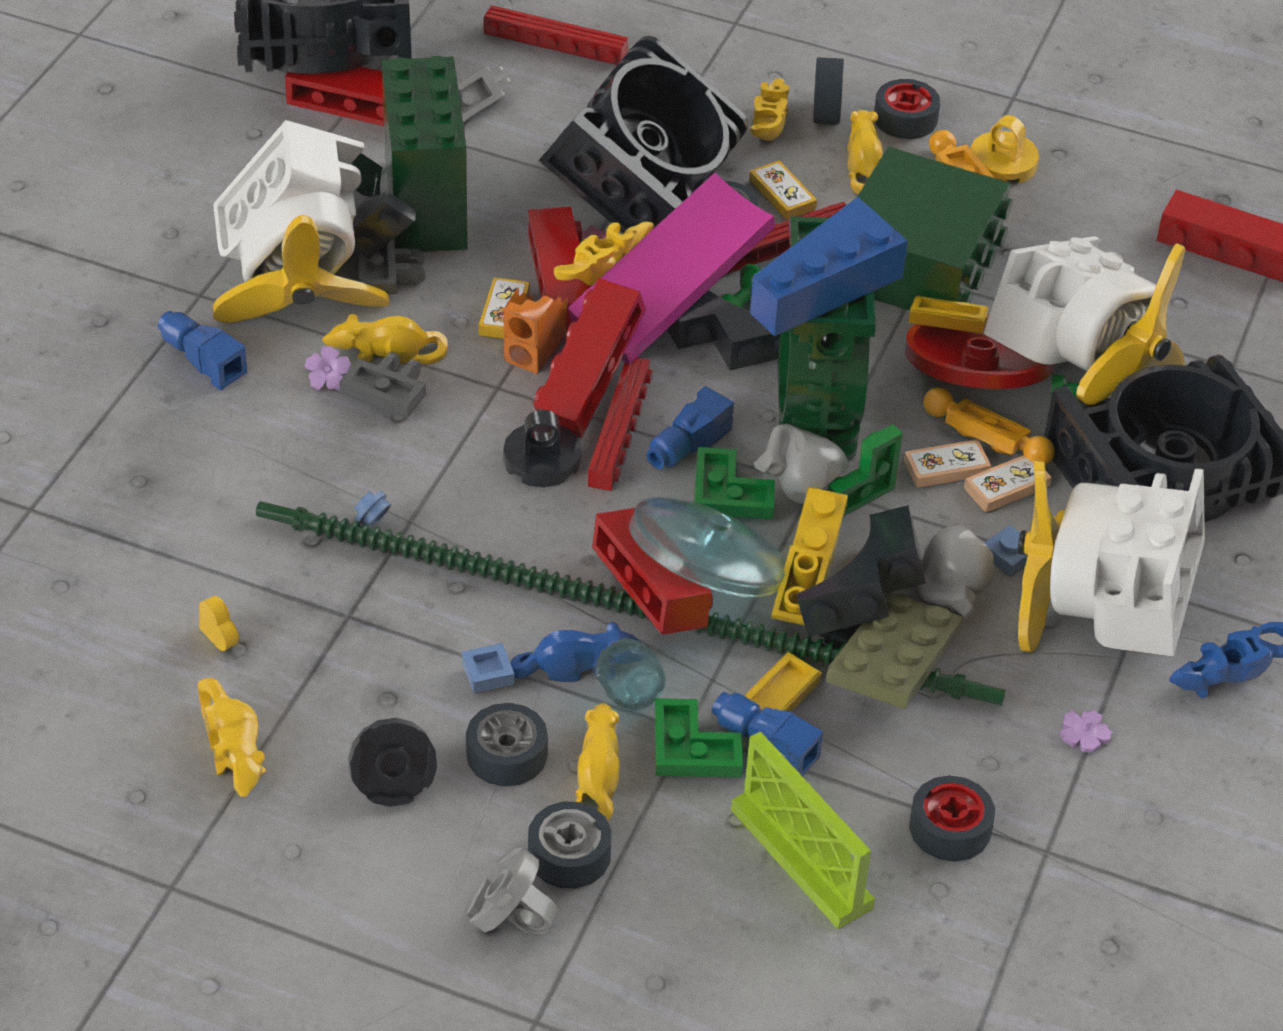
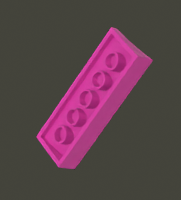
M714 173L608 270L601 279L640 291L646 308L621 360L631 364L775 227L774 216L748 201ZM595 282L588 290H593L597 282ZM588 290L568 307L571 322H577L582 312L584 297Z

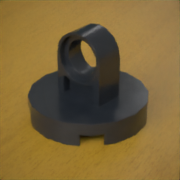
M543 409L536 410L526 417L524 425L514 429L506 438L503 448V461L506 471L510 475H512L513 471L514 474L522 477L523 484L535 487L556 486L564 483L565 476L572 472L575 474L579 470L581 446L578 437L570 429L560 425L559 417L554 412Z
M400 718L377 720L365 727L352 742L348 756L350 776L358 790L366 795L367 799L374 804L388 807L405 805L414 801V796L420 794L425 787L428 789L433 783L437 770L436 750L426 732L412 721Z

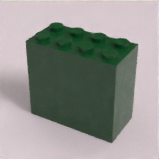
M454 56L381 60L385 163L388 191L416 210L415 221L394 238L395 249L413 248L421 250V252L467 250V151Z
M888 146L857 197L908 240L903 278L875 290L874 300L909 311L917 296L971 304L973 289L977 291L980 289L984 279V269L992 267L996 256V247L1002 248L1007 237L1008 227L1003 225L1004 220H1007L1013 204V199L1008 198L1010 183Z

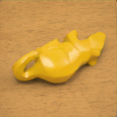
M776 78L769 86L768 82L761 83L760 96H755L753 126L749 130L752 137H759L765 141H774L782 133L788 114L787 104L790 89L789 85L785 84L784 79Z
M867 110L853 111L850 116L852 130L847 144V150L849 151L847 166L850 171V187L857 194L860 193L865 185L859 183L857 178L860 176L869 178L883 155L882 144L874 127V122L878 120L877 112H868Z
M642 222L639 225L628 228L624 234H619L621 229L619 223L610 224L606 230V238L599 240L598 236L591 235L575 249L574 264L560 265L554 268L556 279L563 281L579 279L585 284L592 286L653 230L654 224L652 222Z
M350 314L346 322L335 326L322 338V342L325 345L332 346L333 348L336 347L344 350L351 348L359 349L361 352L357 354V359L367 362L372 361L374 354L387 357L389 352H394L400 355V364L408 363L410 360L418 361L421 364H433L444 359L448 351L447 338L441 332L433 330L424 332L415 321L403 316H390L375 322H359L357 315ZM429 343L436 344L438 347L433 353L418 355V351Z
M203 678L197 684L210 749L214 753L217 776L223 775L226 769H231L235 791L239 796L247 797L257 785L260 776L266 772V769L262 766L265 754L262 751H258L256 747L259 731L257 715L247 703L229 698L219 681L214 678Z
M603 702L596 705L593 710H588L585 714L588 729L577 764L579 789L576 790V797H578L576 802L582 803L583 799L590 796L598 804L597 810L609 822L614 810L613 802L610 798L613 797L619 782L620 760L618 757V740L615 732L616 724L619 722V715L616 711L612 710L611 706Z

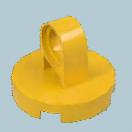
M1005 115L1001 117L991 128L990 132L974 139L970 147L995 179L1007 182V179L1014 180L1019 178V183H1023L1032 178L1038 168V148L1031 140L1026 138L1024 124L1015 116ZM1001 127H1007L1012 132L1002 131Z

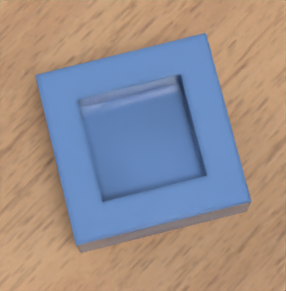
M1011 525L984 542L993 554L994 565L1010 577L1025 567L1028 556L1018 553L1020 532Z
M503 643L462 652V664L473 693L514 685V671Z

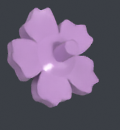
M323 346L321 348V357L314 353L311 357L306 358L304 365L306 370L311 371L308 375L311 381V388H315L317 391H320L325 384L329 390L335 389L340 391L339 381L343 378L341 375L345 376L352 367L349 358L346 356L339 357V351L335 350L332 346Z
M1071 710L1069 713L1064 714L1063 729L1060 731L1062 741L1071 747L1079 745L1082 752L1093 753L1100 748L1101 744L1110 742L1113 731L1109 730L1106 724H1101L1103 715L1097 713L1096 710L1091 712L1084 711L1081 717Z

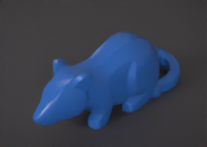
M610 622L605 633L589 634L576 630L553 631L542 638L533 652L518 654L510 663L515 679L526 678L541 669L547 673L549 680L576 682L581 679L582 672L592 669L596 676L608 677L611 673V668L607 665L608 662L613 659L625 661L632 657H638L648 649V646L633 634L621 631L617 623Z
M1268 622L1260 627L1253 626L1251 630L1230 633L1227 636V642L1220 647L1212 642L1203 643L1200 648L1202 657L1197 662L1189 661L1174 671L1169 681L1183 690H1193L1199 697L1205 698L1209 693L1208 687L1223 682H1246L1259 677L1272 664L1273 658H1283V644L1276 645L1262 640L1260 635L1276 633L1283 637V622Z

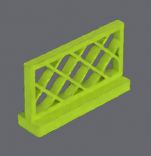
M761 731L752 735L749 738L744 793L732 799L731 811L839 930L874 909L875 898L866 889L871 850Z

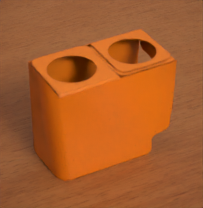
M517 288L504 307V361L538 374L566 335L568 298L562 303L560 296L556 300L548 296H542L539 301L535 302L533 301V295L526 299V295L523 292L519 296V288Z

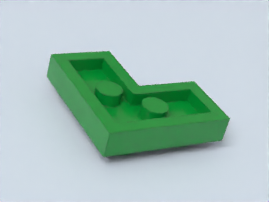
M892 424L878 432H873L863 439L859 468L845 476L835 478L828 484L827 491L848 495L844 516L895 489L903 433L895 425Z
M698 447L693 514L773 519L775 480L736 477L737 449Z
M655 698V776L742 777V733L699 732L698 699Z

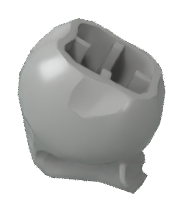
M789 424L777 425L773 429L766 451L754 462L755 469L763 473L768 472L773 477L778 476L785 495L794 503L802 505L805 502L809 487L822 490L849 468L847 458L837 444L827 438Z
M954 524L941 529L930 540L922 558L926 584L916 586L919 599L927 604L950 608L957 615L963 616V619L968 618L975 609L973 603L976 601L975 594L989 586L994 577V557L991 550L964 525Z

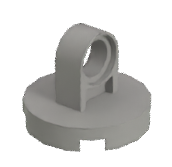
M519 847L511 851L497 864L503 871L492 882L486 878L472 899L467 913L471 918L469 921L484 933L493 930L507 919L524 932L541 936L547 934L557 915L555 903L532 885L539 868V860L524 848Z

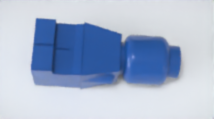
M167 311L160 317L158 329L161 331L163 340L177 350L185 352L186 358L199 373L208 375L211 378V384L220 391L248 373L247 361L245 360V346L225 333L223 329L200 325L183 312L174 313Z
M704 386L697 392V399L684 406L674 419L673 425L664 429L651 440L649 450L646 452L649 463L657 469H663L664 467L672 468L689 453L697 452L698 447H713V444L732 430L734 402L711 388Z
M722 692L712 706L711 712L717 716L720 726L732 733H742V738L748 737V744L749 738L761 731L802 777L821 756L823 731L797 717L793 712L767 707L762 710L759 704L740 693L730 695Z

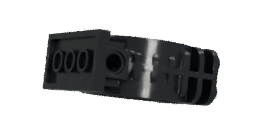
M409 0L235 1V32L240 33L238 34L237 60L238 66H245L246 73L253 72L254 60L266 66L267 72H274L275 69L291 73L315 74L358 68L374 62L381 56L398 55V58H412Z
M643 36L633 45L595 91L587 107L581 109L538 161L609 222L619 223L620 231L623 234L628 228L639 225L642 222H652L654 229L716 172L717 168L726 160L738 141L746 133L748 120L738 107L661 40L653 36Z
M1217 354L1209 357L1206 364L1202 360H1195L1188 363L1187 366L1159 365L1139 370L1118 384L1112 393L1111 399L1106 398L1095 405H1087L1078 400L1067 386L1053 389L1044 437H1047L1053 443L1055 452L1052 460L1072 489L1079 483L1118 487L1120 484L1152 487L1155 474L1160 473L1166 475L1167 489L1189 491L1195 469H1201L1204 475V522L1224 515L1233 507L1242 505L1244 500L1253 504L1262 501L1265 494L1270 498L1283 494V430L1276 423L1271 412L1266 410L1254 395L1252 388L1246 385L1235 371L1233 364L1223 355Z

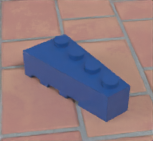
M857 197L753 276L750 314L773 336H776L903 278L908 240Z

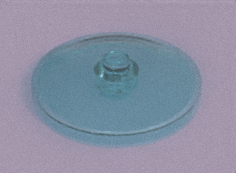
M652 497L639 502L630 520L629 529L634 540L650 557L681 577L709 589L741 597H765L778 591L786 575L784 570L786 561L783 555L767 538L742 521L712 507L679 498Z

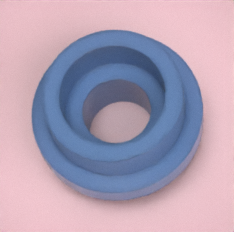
M370 491L364 495L354 508L358 512L355 521H359L360 524L368 523L371 528L376 525L391 507V504L386 500L387 495L383 491H379L375 495Z

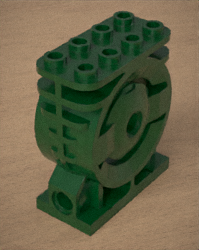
M790 216V248L829 218ZM874 291L780 334L779 359L777 363L779 425H793L829 439L844 452L847 461L852 460L856 456L860 424L865 409L870 337H875L876 330Z

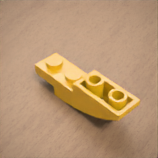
M812 487L808 488L793 545H790L773 606L772 619L804 625L797 601V593L809 589L829 577L838 545V536L847 506L848 495Z

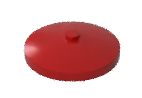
M914 324L906 335L905 355L914 367L936 379L957 385L985 389L1024 387L1047 379L1056 368V364H1042L1028 359L981 333Z

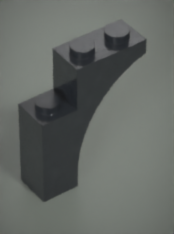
M360 153L350 164L357 167L361 175V183L353 192L356 216L353 219L354 250L369 259L415 221L416 210L388 192L380 194L383 167Z
M710 290L702 295L667 329L678 349L713 341L729 370L779 359L780 334L773 336L750 314V310L733 305Z
M909 505L869 515V537L854 559L821 583L797 593V601L808 637L889 617L886 593L926 584L918 538Z

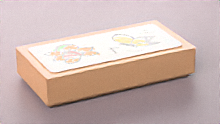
M978 439L905 451L904 463L916 488L965 480L991 468V464Z
M1024 455L966 478L964 489L983 511L988 513L1035 493L1033 462L1029 461ZM1045 470L1046 487L1048 488L1050 487L1052 477Z

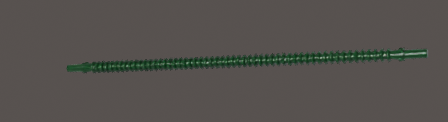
M259 501L256 507L257 517L292 525V528L296 531L312 530L315 531L318 537L325 533L328 539L337 536L339 542L348 539L350 545H354L357 541L361 548L369 544L372 551L380 547L382 553L392 550L394 556L403 553L405 559H409L412 555L416 562L424 558L426 564L430 565L435 561L439 568L447 564L449 570L458 567L460 573L470 570L471 576H475L479 572L483 579L491 575L494 582L502 578L506 585L514 581L516 587L525 584L527 590L537 587L538 593L548 590L550 596L555 595L557 592L560 593L561 599L569 595L573 602L581 598L584 605L592 601L596 608L604 604L606 610L616 607L617 613L627 610L629 616L639 613L640 619L646 617L645 613L625 589L617 592L615 586L605 589L604 583L594 586L592 580L587 581L585 584L582 583L581 577L573 581L569 574L561 578L558 571L550 575L546 568L538 572L536 566H532L530 569L526 568L525 563L515 566L513 560L506 564L502 557L494 561L491 554L483 558L479 551L471 555L469 549L460 552L458 546L448 549L447 543H443L439 547L435 540L427 544L424 537L416 541L414 535L404 538L402 532L393 535L391 529L383 533L380 526L372 530L368 523L361 527L359 521L349 524L347 518L338 521L336 515L328 519L325 512L318 516L299 506L295 510ZM718 612L708 616L706 628L697 629L698 634H701L703 630L708 631L710 637L718 633L721 640L725 639L726 636H730L733 643L741 639L745 646L749 642H753L755 648L765 645L767 651H771L772 648L778 649V654H782L784 651H788L794 656L795 654H800L802 660L812 657L813 663L823 660L825 666H829L845 646V644H842L840 648H837L834 641L825 645L822 638L814 642L811 641V636L808 637V635L805 639H802L798 632L790 636L787 629H784L782 633H778L775 626L767 630L763 623L759 627H755L751 620L747 624H743L741 618L731 621L730 615L720 618ZM936 668L934 672H931L919 689L923 690L924 687H929L931 693L940 690L950 694L955 699L960 700L961 696L999 706L1003 705L1006 693L1005 689L965 680L966 675L941 674L940 668Z

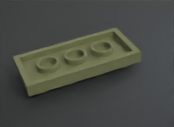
M890 592L886 593L889 617L862 623L828 667L825 682L906 709L960 632L963 616L951 613L948 609L941 606H930L912 600L909 596L902 593Z

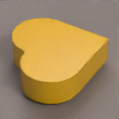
M215 595L201 601L199 604L200 630L220 651L224 652L236 646L239 641V634L235 625L230 620V614L224 601Z

